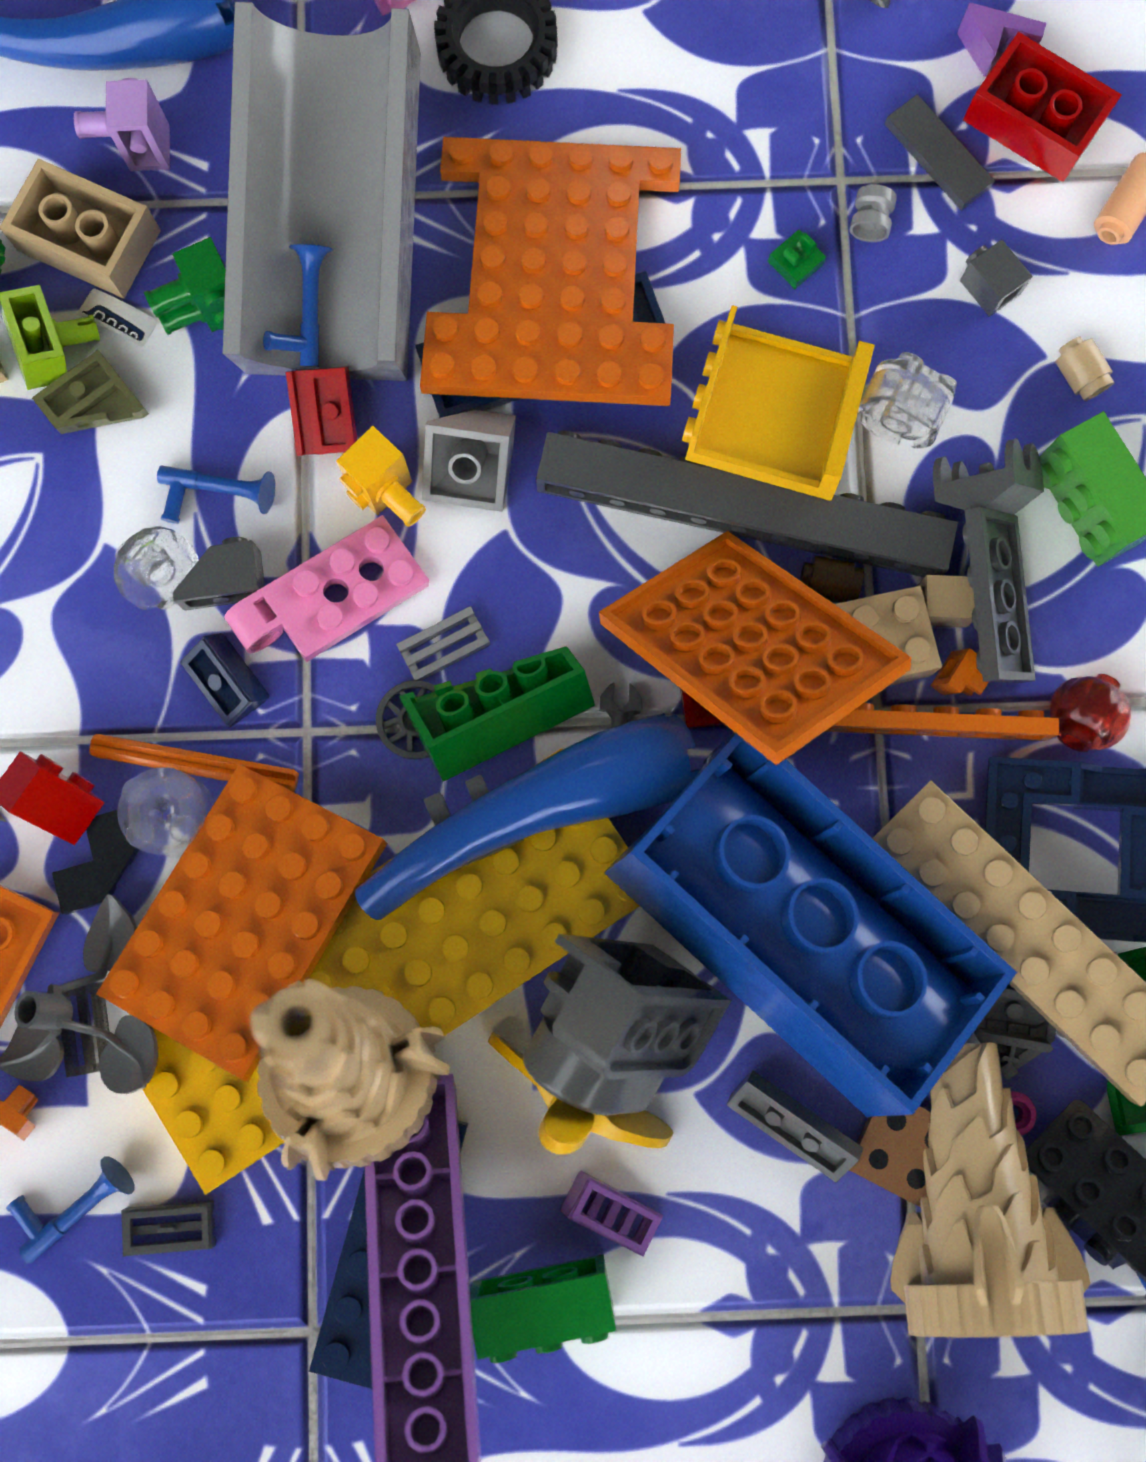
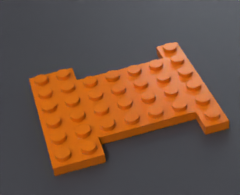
M443 137L440 166L441 181L479 183L468 314L427 312L420 379L421 393L670 406L674 324L633 322L639 190L679 192L681 148Z

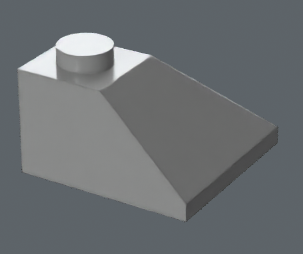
M472 410L427 421L425 424L422 500L503 512L513 455L516 416Z

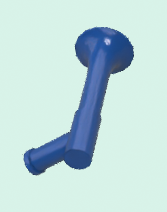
M293 244L289 248L295 250L299 256L303 276L300 336L266 331L263 336V346L265 350L269 351L274 349L300 352V366L319 367V273L323 258L327 253L334 250L333 248L321 245Z
M161 465L157 471V481L160 484L170 485L164 512L160 519L165 522L179 524V515L186 488L245 497L258 505L261 514H267L272 507L275 497V477L272 472L267 471L260 480L243 481Z
M104 1156L100 1160L102 1172L94 1185L57 1218H53L45 1226L27 1204L24 1195L19 1196L7 1205L6 1210L11 1212L30 1238L19 1248L21 1258L27 1263H33L62 1238L69 1228L107 1196L116 1192L126 1195L132 1194L135 1190V1185L126 1168L116 1159Z

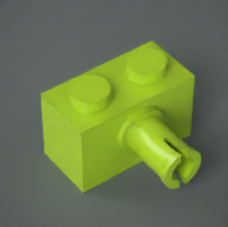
M40 285L0 292V307L3 321L27 390L48 386L67 372L63 352L64 347L100 341L93 315L56 323L55 319L51 318Z

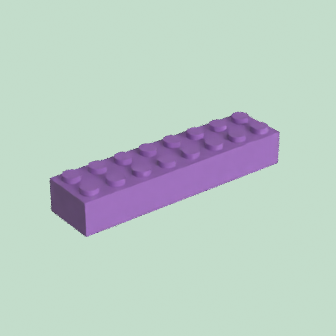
M453 1073L439 1075L440 1079H437L436 1092L432 1096L433 1104L430 1113L424 1117L423 1126L417 1134H413L410 1137L409 1143L401 1150H395L391 1157L381 1162L374 1161L369 1166H365L375 1462H481L457 1092Z

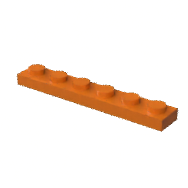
M863 703L824 732L1047 741L1059 735V718L1044 717V711L1022 710L1018 711V716H1002V710L996 708L976 709L975 714H959L958 707L941 706L934 707L933 713L917 712V706L893 705L891 706V711L874 710V704Z

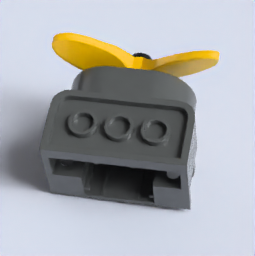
M559 934L555 943L570 954L561 971L548 972L544 980L545 986L550 990L540 1009L544 1017L525 1052L522 1053L495 1032L491 1033L488 1043L510 1064L524 1074L537 1087L543 1097L548 1110L538 1130L540 1142L547 1150L555 1154L573 1153L585 1143L590 1132L613 1141L626 1142L642 1147H666L674 1134L673 1130L662 1119L646 1111V1109L650 1106L664 1078L683 1076L696 1065L732 1000L653 944Z

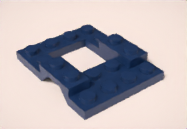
M989 757L985 831L1028 872L1032 804L1073 806V809L1120 812L1117 895L1047 890L1099 939L1146 943V768H1115L1075 761Z

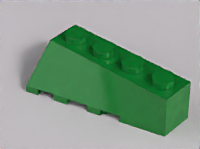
M567 646L514 661L512 669L506 671H492L490 668L475 673V680L452 686L451 681L434 685L435 692L416 697L414 692L399 696L429 758L443 782L595 706L586 672Z

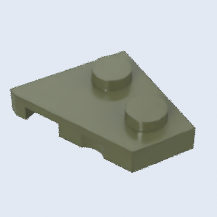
M99 349L32 397L60 434L145 418L149 415Z

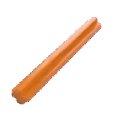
M102 734L93 735L89 746L90 755L97 758L217 780L229 781L240 764L292 792H295L299 781V773L294 769Z

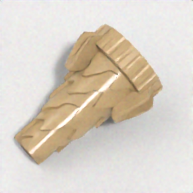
M306 979L304 984L301 981H297L288 985V988L278 991L267 1002L264 1001L251 1012V1029L254 1037L259 1042V1051L262 1058L259 1061L257 1072L260 1075V1081L257 1084L258 1096L262 1098L263 1103L261 1107L265 1117L271 1121V1128L280 1138L285 1140L281 1155L282 1165L292 1170L301 1160L307 1162L309 1160L317 1180L327 1181L329 1171H334L335 1168L347 1169L350 1166L358 1168L369 1166L374 1161L381 1162L391 1157L395 1150H401L409 1143L410 1137L418 1133L424 1124V1117L430 1113L433 1104L432 1096L436 1092L437 1079H440L439 1075H449V1064L433 1057V1053L436 1051L435 1045L445 1038L441 1028H421L415 1017L409 1010H405L400 1002L392 997L387 998L382 992L374 989L364 990L360 986H349L345 989L340 987L328 989L317 981Z
M991 1042L981 1044L966 1043L930 1091L932 1109L930 1123H928L929 1149H925L923 1152L927 1197H921L920 1213H906L905 1224L893 1259L890 1279L891 1290L906 1305L908 1334L919 1337H1020L1089 1332L1084 1292L1091 1284L1089 1272L1079 1249L1060 1219L1055 1207L1041 1208L1037 1176L1029 1175L1025 1143L1015 1127L1011 1089L1003 1088L997 1044Z

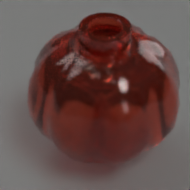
M1097 674L1096 677L1079 676L1068 679L1059 685L1051 698L1049 714L1050 718H1059V735L1057 738L1061 743L1075 751L1088 752L1094 749L1110 748L1124 738L1130 726L1132 709L1129 699L1119 690L1121 685L1115 678L1106 674Z

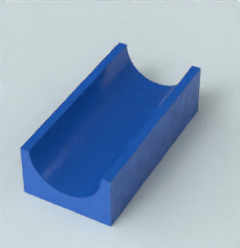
M734 732L710 753L702 762L704 766L684 790L604 873L866 1117L912 1115L1014 978L1017 971L790 762L785 759L778 765H775Z

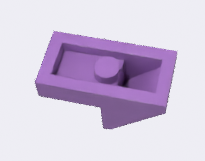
M969 2L957 35L981 74L986 77L996 53L1003 54L1018 31L1040 44L1047 23Z

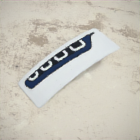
M95 288L90 291L78 311V315L81 317L93 315L97 324L121 335L140 347L144 346L157 325L155 318Z

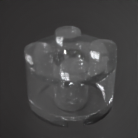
M903 352L898 359L884 360L877 365L861 399L858 414L862 412L864 415L861 423L870 432L890 443L899 445L902 438L913 441L911 448L929 447L934 443L954 400L957 387L956 380L924 366L923 360L913 353Z
M167 767L149 769L140 773L135 778L129 779L124 784L117 810L119 826L130 845L147 853L168 858H179L187 846L199 834L207 814L215 803V799L203 783L182 771ZM168 805L174 807V813L167 815L166 820L163 819V812L167 811Z

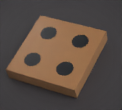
M919 1106L912 1115L868 1117L856 1142L863 1147L861 1157L849 1171L921 1207V1197H927L923 1152L925 1149H929L928 1123H930L931 1112Z

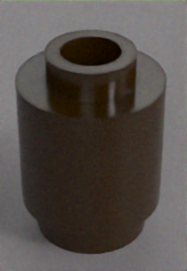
M814 555L811 563L804 562L800 581L829 601L847 602L848 600L859 598L863 584L864 568L855 567L854 562Z

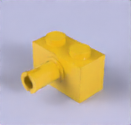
M374 426L367 430L336 460L343 474L339 480L347 488L346 494L360 509L364 510L368 506L375 514L379 515L388 506L404 521L407 527L414 525L425 513V506L406 490L412 483V479L404 455Z

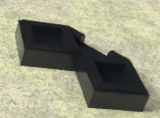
M124 807L94 817L86 829L93 861L52 872L62 914L67 915L101 905L107 894H114L121 876L127 866L131 865L140 850L130 809Z

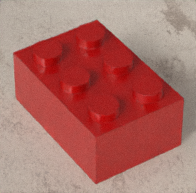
M1018 31L976 91L963 121L1061 182H1064L1112 112L1122 94Z

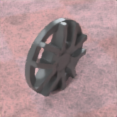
M425 681L403 682L390 689L380 701L376 712L377 732L384 745L396 755L407 759L428 758L426 750L414 752L413 739L419 736L405 708L403 707L399 710L390 700L398 693L400 695L406 694L404 691L410 688H421L417 697L425 695L427 690L435 692L434 685ZM386 707H389L398 715L396 718L383 722V714ZM399 724L402 730L388 739L384 729ZM407 736V751L399 749L394 745V743Z

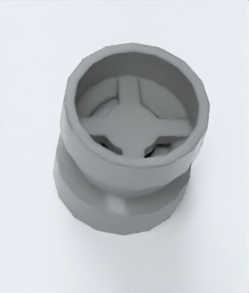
M869 184L858 189L855 200L857 213L852 216L849 229L851 235L866 242H880L889 237L892 225L889 215L894 212L897 195L892 189L878 184Z

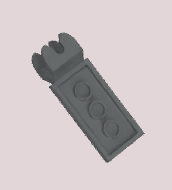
M1018 438L1008 440L1005 445V468L994 470L992 463L988 462L981 464L979 467L980 474L969 476L967 468L962 461L954 462L951 472L946 456L937 458L933 466L935 502L965 510L966 523L963 526V538L965 544L969 547L970 556L967 578L974 593L975 607L972 610V622L975 630L978 632L979 640L976 662L982 674L983 682L1024 683L1036 681L1018 516L1014 514L1044 492L1042 468L1037 449L1033 443L1024 445L1022 451Z

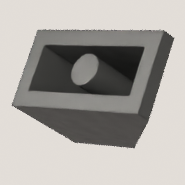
M244 537L227 538L220 545L210 546L173 591V601L184 611L238 603L265 586L261 551L253 540H248Z

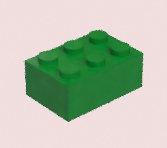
M604 1254L475 1280L470 1290L472 1329L477 1360L489 1358L491 1363H502L516 1358L518 1351L535 1348L538 1354L550 1353L563 1347L562 1342L581 1339L583 1344H593L606 1340L609 1337V1332L617 1331Z

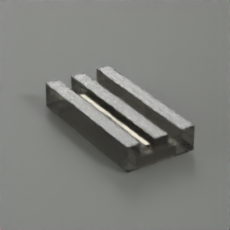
M103 982L88 984L62 993L70 1002V996H76L79 1023L91 1026L87 993H90L95 1027L110 1031L106 1000L96 994ZM62 1028L61 1039L64 1046L66 1078L100 1072V1057L103 1049L109 1042L103 1038L96 1037L99 1063H96L93 1036L80 1032L85 1065L79 1066L75 1031Z

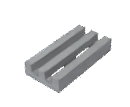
M469 606L396 645L414 680L422 681L491 644L473 609ZM469 621L470 625L412 655L410 654V650ZM476 634L477 640L418 669L416 663Z

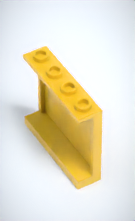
M732 305L727 322L719 320L712 344L719 346L717 353L709 351L702 376L709 377L707 385L699 383L692 408L699 410L697 418L689 416L685 426L682 441L689 443L685 460L831 501L842 476L875 345L859 341L852 357L734 324L737 306Z

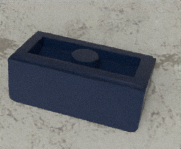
M222 633L203 636L180 661L227 727L235 725L270 697L242 657Z

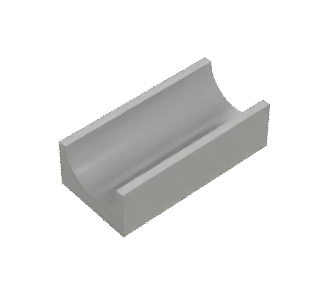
M235 2L223 354L246 374L286 376L288 371L348 366L350 379L408 380L421 52L409 9L391 8L390 20L381 28L371 32L356 35H324L297 30L275 22L262 14L252 2ZM293 244L321 245L333 248L334 250L327 253L323 258L319 273V367L300 366V352L274 349L269 351L265 350L263 346V336L266 331L300 336L303 276L299 256L295 250L289 248Z

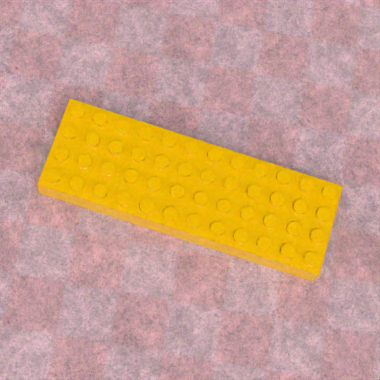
M562 748L559 749L558 751H556V752L553 753L552 755L548 756L547 758L553 756L554 754L558 753L559 751H561V750H563V749H562ZM609 818L593 820L523 838L524 841L453 871L423 889L382 920H375L366 914L355 898L310 975L309 980L317 981L328 989L334 987L345 989L349 986H360L364 990L374 989L380 991L385 997L394 998L401 1003L405 1010H409L421 1028H441L444 1036H446L569 954V952L555 943L559 934L593 938L640 907L604 873L628 847ZM387 861L386 863L382 864L381 866H379L378 868H376L375 870H373V871L369 874V876H368L367 879H369L372 875H374L378 870H380V869H381L384 865H386L389 861ZM153 1028L158 1042V1060L152 1079L142 1090L206 1195L282 1145L285 1140L274 1132L271 1128V1121L265 1117L262 1110L263 1102L262 1098L258 1096L257 1087L260 1081V1075L257 1073L258 1066L248 1082L241 1080Z

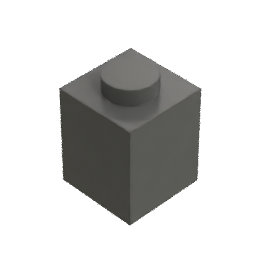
M1001 239L989 249L983 245L967 258L965 263L968 266L959 281L990 317L1021 295L1033 276Z

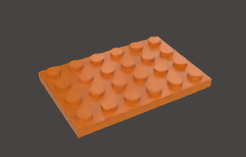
M729 531L724 532L599 611L600 624L775 765L781 763L911 669V657Z
M239 764L96 994L239 1079L248 1082L259 1061L262 1059L259 1051V1042L254 1037L251 1029V1012L264 1001L267 1002L278 991L288 988V985L297 981H301L304 984L305 980L309 979L356 898L355 889L367 880L388 843L383 838Z

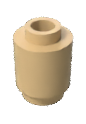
M1081 336L1058 350L1061 356L1055 363L1074 394H1080L1084 401L1098 396L1114 384L1110 376L1113 371L1093 338L1083 341Z

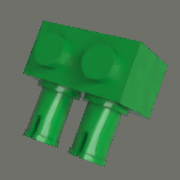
M209 237L172 253L180 270V273L177 274L178 279L144 292L150 308L156 318H159L167 335L200 320L202 323H207L212 332L224 329L226 266L212 238Z

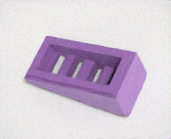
M582 1170L578 1172L561 1206V1212L568 1219L641 1256H644L663 1218V1215ZM592 1189L595 1190L585 1211L582 1212V1209ZM608 1197L611 1200L599 1221L595 1217L605 1198ZM622 1205H624L627 1209L615 1230L611 1227ZM639 1213L644 1217L633 1239H631L627 1234Z

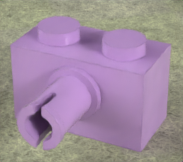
M124 78L121 81H106V111L74 112V126L79 139L111 137L130 171L170 170V125L147 79Z

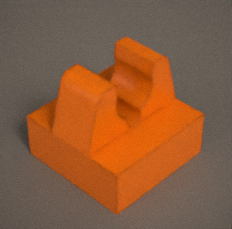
M971 648L952 651L930 686L942 695L964 693L967 696H972L974 692L981 695L989 682H983L982 674L977 669V653Z
M18 1085L4 1102L0 1100V1125L25 1141L36 1127L26 1117L39 1099L23 1086Z

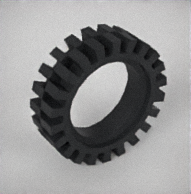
M444 0L445 7L439 5L436 12L437 21L434 20V33L440 68L443 73L446 72L447 81L452 86L457 83L458 92L466 96L471 89L474 101L481 103L485 93L489 94L490 104L498 105V94H505L506 102L509 104L515 102V91L519 90L524 99L531 95V84L538 90L544 85L543 75L548 78L553 71L552 63H556L558 48L556 15L554 10L551 11L550 0ZM489 11L512 13L528 25L533 35L532 43L528 51L511 64L504 66L480 64L471 59L460 44L461 35L472 19Z

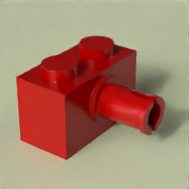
M20 751L0 778V805L9 813L75 846L105 802L91 792L95 785L83 776L72 772L67 777L61 774L63 767L49 757L40 754L37 759H34Z

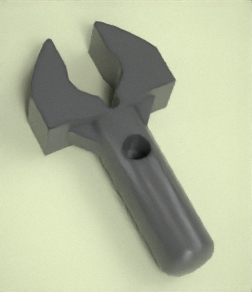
M615 682L610 684L600 696L599 712H607L611 718V728L628 723V719L633 714H641L642 697L631 683H629L628 688L629 702L623 706L622 711H619L618 705L613 700Z

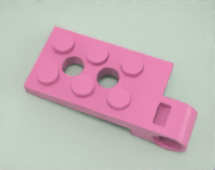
M382 515L242 599L226 612L224 619L249 654L259 652L270 646L282 635L284 629L304 660L308 662L427 588L430 580ZM367 563H376L383 569V574L379 579L369 581L360 575L361 567ZM333 584H339L348 590V596L341 602H331L324 596L325 590Z

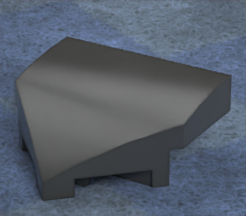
M1008 985L973 1034L980 1044L986 1042L997 1044L1001 1073L1008 1080L1019 1073L1017 1069L1041 1053L1047 1052L1048 1054L1054 1050L1050 1043L1055 1040L1056 1029L1012 986Z

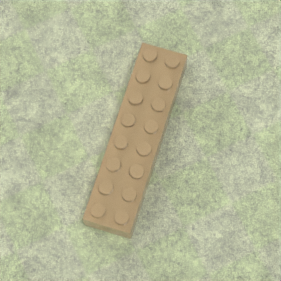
M930 781L872 839L1017 971L1009 984L1131 1103L1138 1106L1144 1105L1146 1103V982L933 781Z

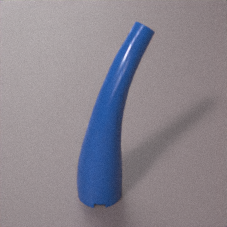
M115 0L77 14L58 18L15 19L0 17V57L33 65L74 70H126L185 64L216 56L233 49L235 2L232 3L231 0Z
M665 713L597 732L559 751L472 801L417 838L355 889L356 900L364 912L371 918L382 920L443 876L471 860L510 843L540 832L593 820L622 816L673 802L700 771L699 769L691 770L687 750L695 748L696 745L688 727L676 714L666 716Z

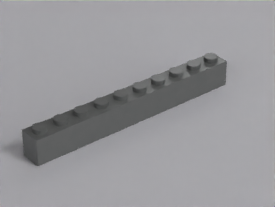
M562 430L558 434L547 432L536 477L537 492L721 533L729 531L739 537L919 577L944 575L949 570L958 522L947 520L946 516L942 513L925 511L921 514L906 511L903 505L893 502H884L881 505L865 502L862 496L852 493H843L840 496L834 495L832 500L828 501L723 470L702 466L701 464L685 460L686 457L674 460L662 457L660 452L653 449L641 448L638 451L622 448L619 443L612 440L602 439L598 443L588 441L571 431Z

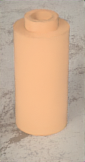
M1146 152L1139 153L1133 158L1094 221V228L1098 237L1107 244L1116 245L1129 242L1146 216Z

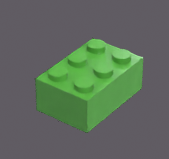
M1104 411L1060 434L1039 457L1043 484L1046 489L1051 491L1058 502L1057 507L1062 519L1066 523L1071 524L1079 536V544L1083 553L1089 559H1093L1096 566L1099 567L1146 540V477Z

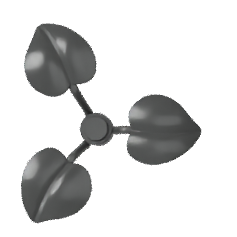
M106 895L94 917L83 949L84 966L87 970L95 973L61 985L50 984L47 993L26 991L18 998L14 1010V1017L18 1026L7 1049L0 1057V1069L5 1073L25 1081H44L49 1079L58 1070L63 1060L64 1046L58 1036L61 1034L62 1028L100 1037L109 1042L102 1051L99 1069L104 1085L112 1092L131 1094L145 1088L152 1079L158 1060V1042L151 1026L134 1016L126 1015L120 1019L113 1034L108 1030L71 1021L73 1016L72 1003L62 995L64 992L103 980L107 975V971L112 969L137 928L135 920L115 896Z

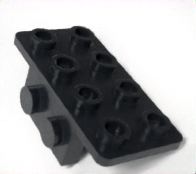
M1073 1100L1026 1149L1029 1171L1036 1175L1037 1179L1051 1191L1042 1202L1048 1207H1055L1067 1230H1072L1085 1242L1084 1248L1086 1252L1096 1262L1103 1266L1109 1265L1113 1270L1126 1263L1146 1282V1159L1083 1101Z

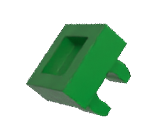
M798 229L770 253L768 263L796 289L824 265L826 256L817 248L816 242L806 232L802 233Z

